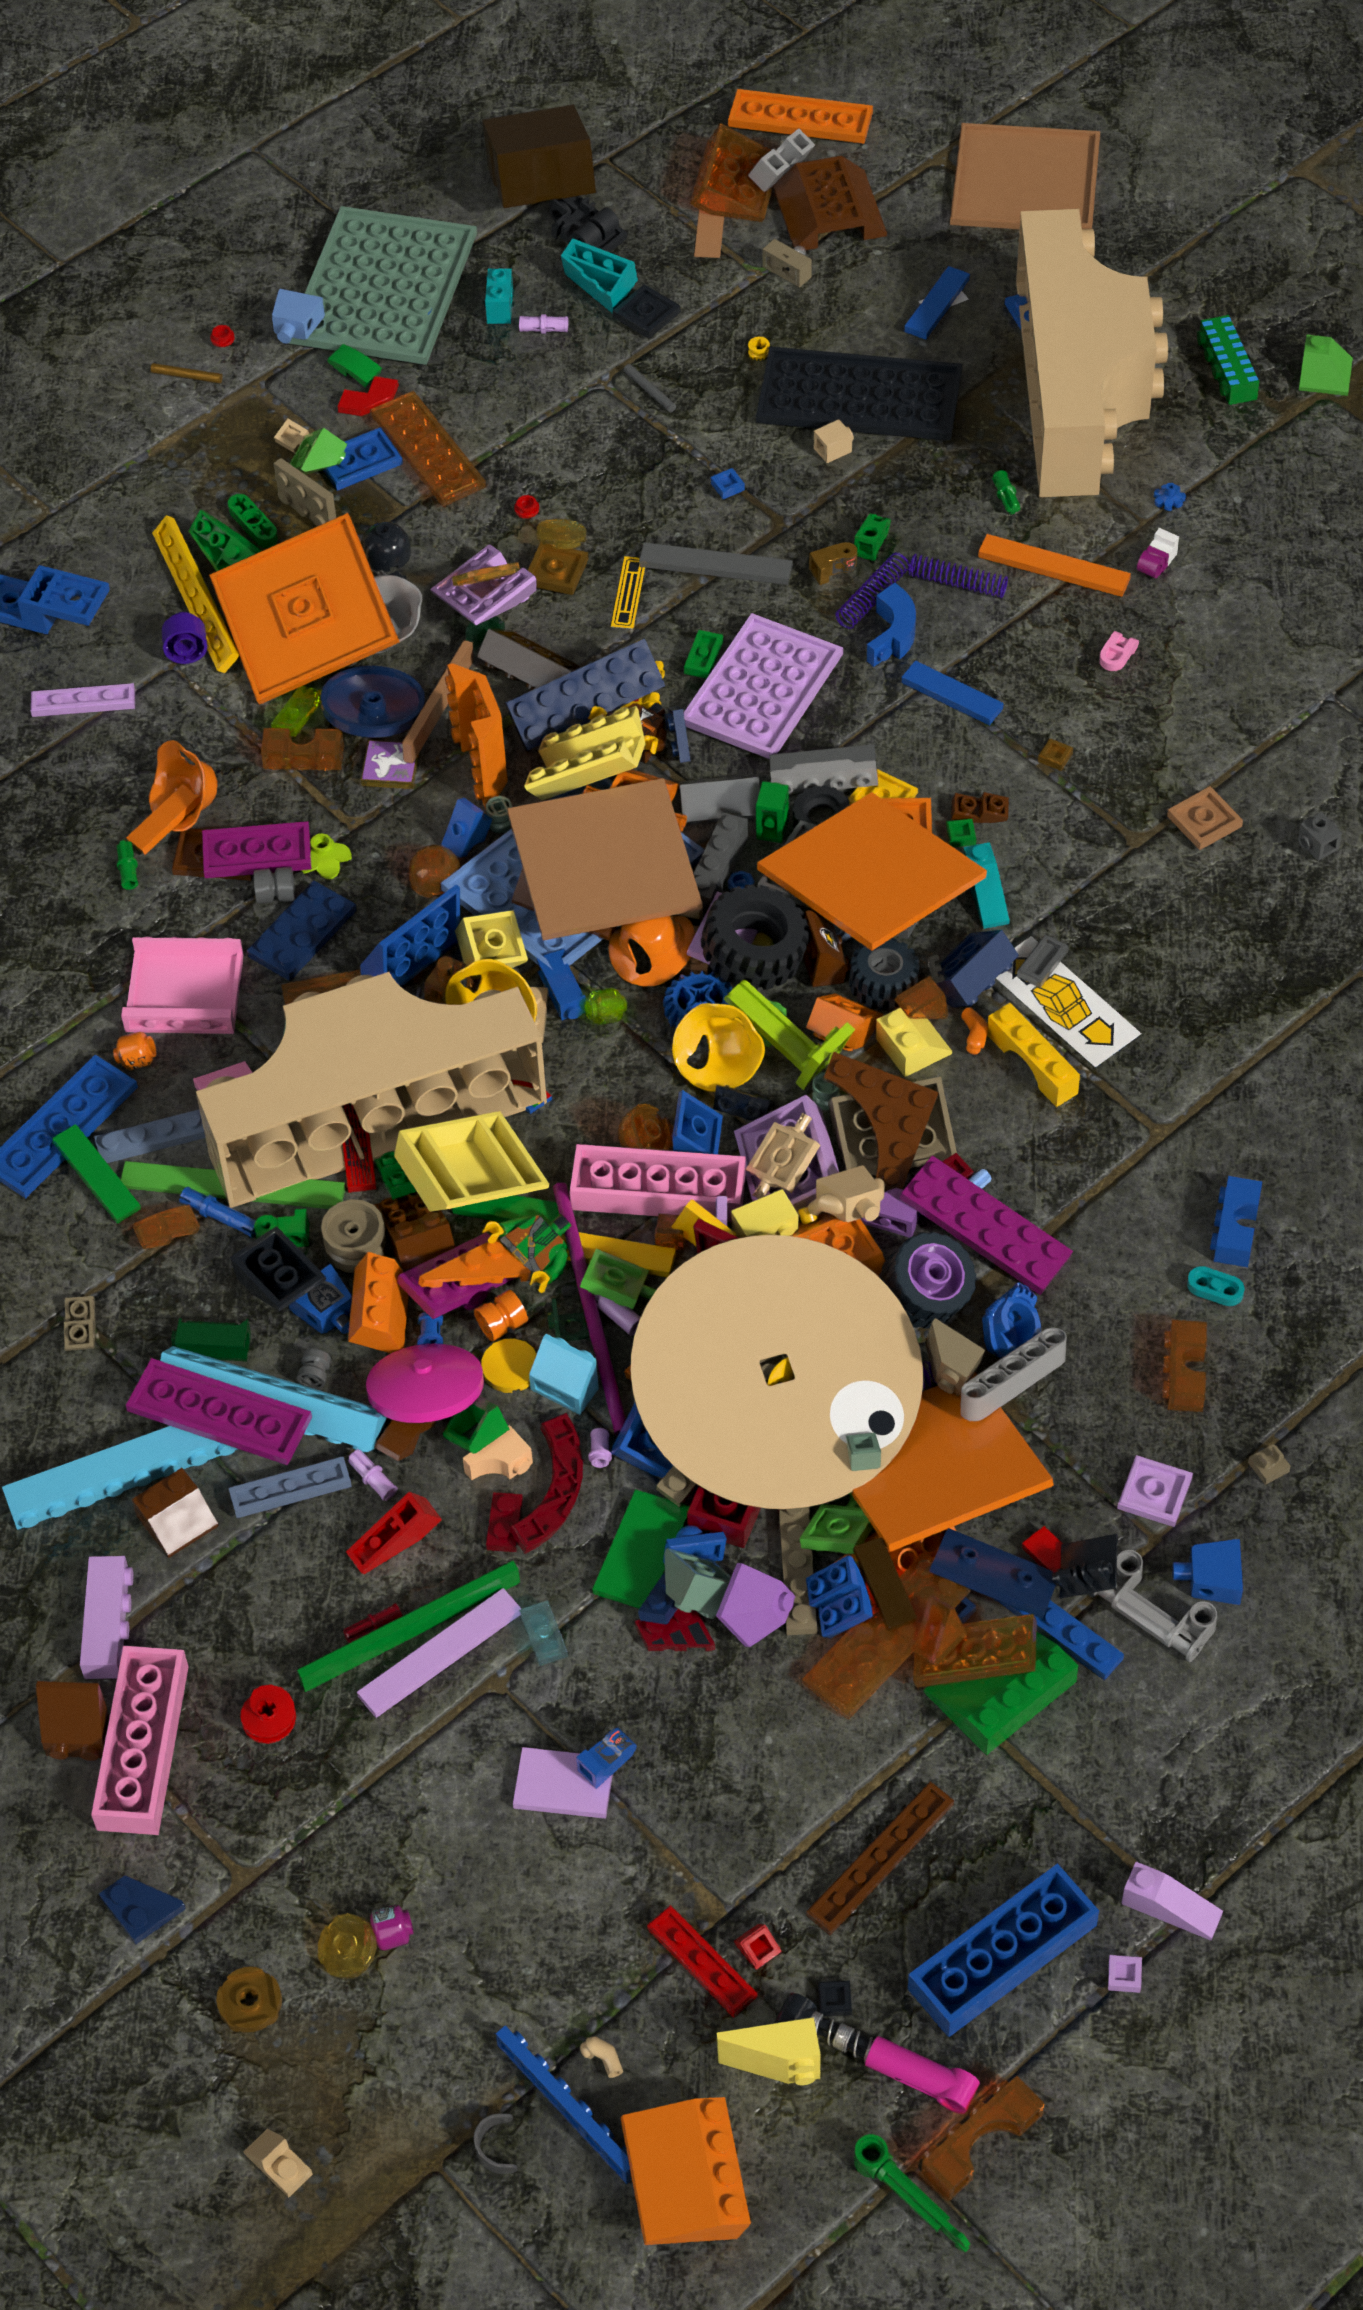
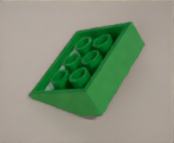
M1013 1617L926 1687L924 1693L987 1756L1075 1684L1079 1665L1056 1643Z

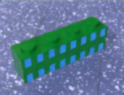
M1225 315L1201 320L1200 331H1197V341L1204 348L1205 359L1212 366V374L1214 379H1217L1219 382L1221 395L1226 397L1229 405L1257 400L1259 380L1230 316Z

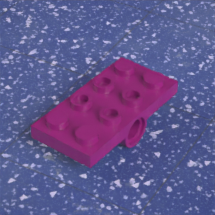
M486 1232L400 1274L397 1283L432 1319H435L461 1305L469 1311L477 1308L484 1302L489 1291L517 1277L504 1278L503 1283L493 1284L487 1282L481 1285L460 1286L459 1281L443 1282L442 1287L430 1288L421 1287L418 1284L421 1275L488 1242L490 1235Z

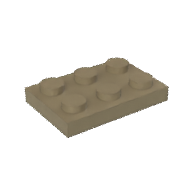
M282 458L274 463L278 497L282 503L290 505L301 516L307 517L314 522L316 526L336 518L334 497L331 492Z

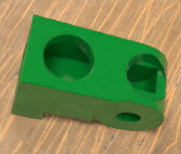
M872 513L868 515L855 535L854 545L857 547V557L871 561L876 560L878 551L888 535L891 524L890 518H883Z
M295 1209V1216L275 1218L272 1215H264L255 1221L254 1229L257 1239L277 1226L297 1247L309 1246L310 1222L306 1209Z

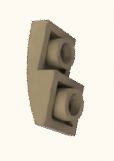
M94 1296L65 1298V1351L95 1348Z

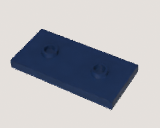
M950 1528L947 1529L929 1570L931 1573L1042 1619L1056 1586L1052 1580L1053 1571Z

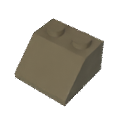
M935 1318L925 1340L933 1378L944 1392L948 1394L954 1393L959 1396L962 1386L970 1381L976 1372L985 1350Z

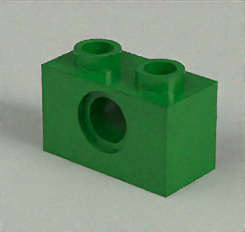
M762 781L756 803V839L783 843L789 820V785Z

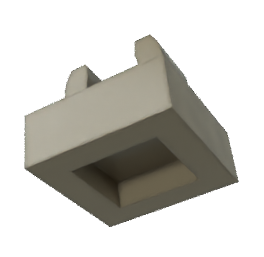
M1274 1444L1250 1456L1248 1464L1265 1485L1287 1474L1291 1468L1282 1452Z

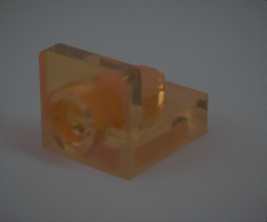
M658 1213L657 1228L655 1229L656 1246L684 1250V1231L672 1228L679 1215Z

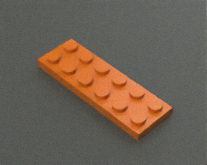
M737 89L728 118V127L792 134L797 129H800L807 137L865 144L873 114V106Z

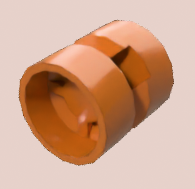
M507 1290L495 1297L494 1304L491 1302L485 1303L474 1310L479 1327L492 1342L508 1333V1327L514 1330L528 1321L523 1304L512 1290Z

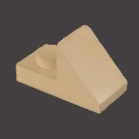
M268 2128L243 2151L288 2198L313 2175L312 2170L289 2148L287 2140Z

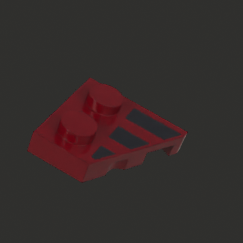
M677 1609L667 1625L640 1621V1619L635 1621V1627L648 1651H664L666 1649L687 1651V1648H705V1651L715 1650V1643L696 1610H691L688 1613Z

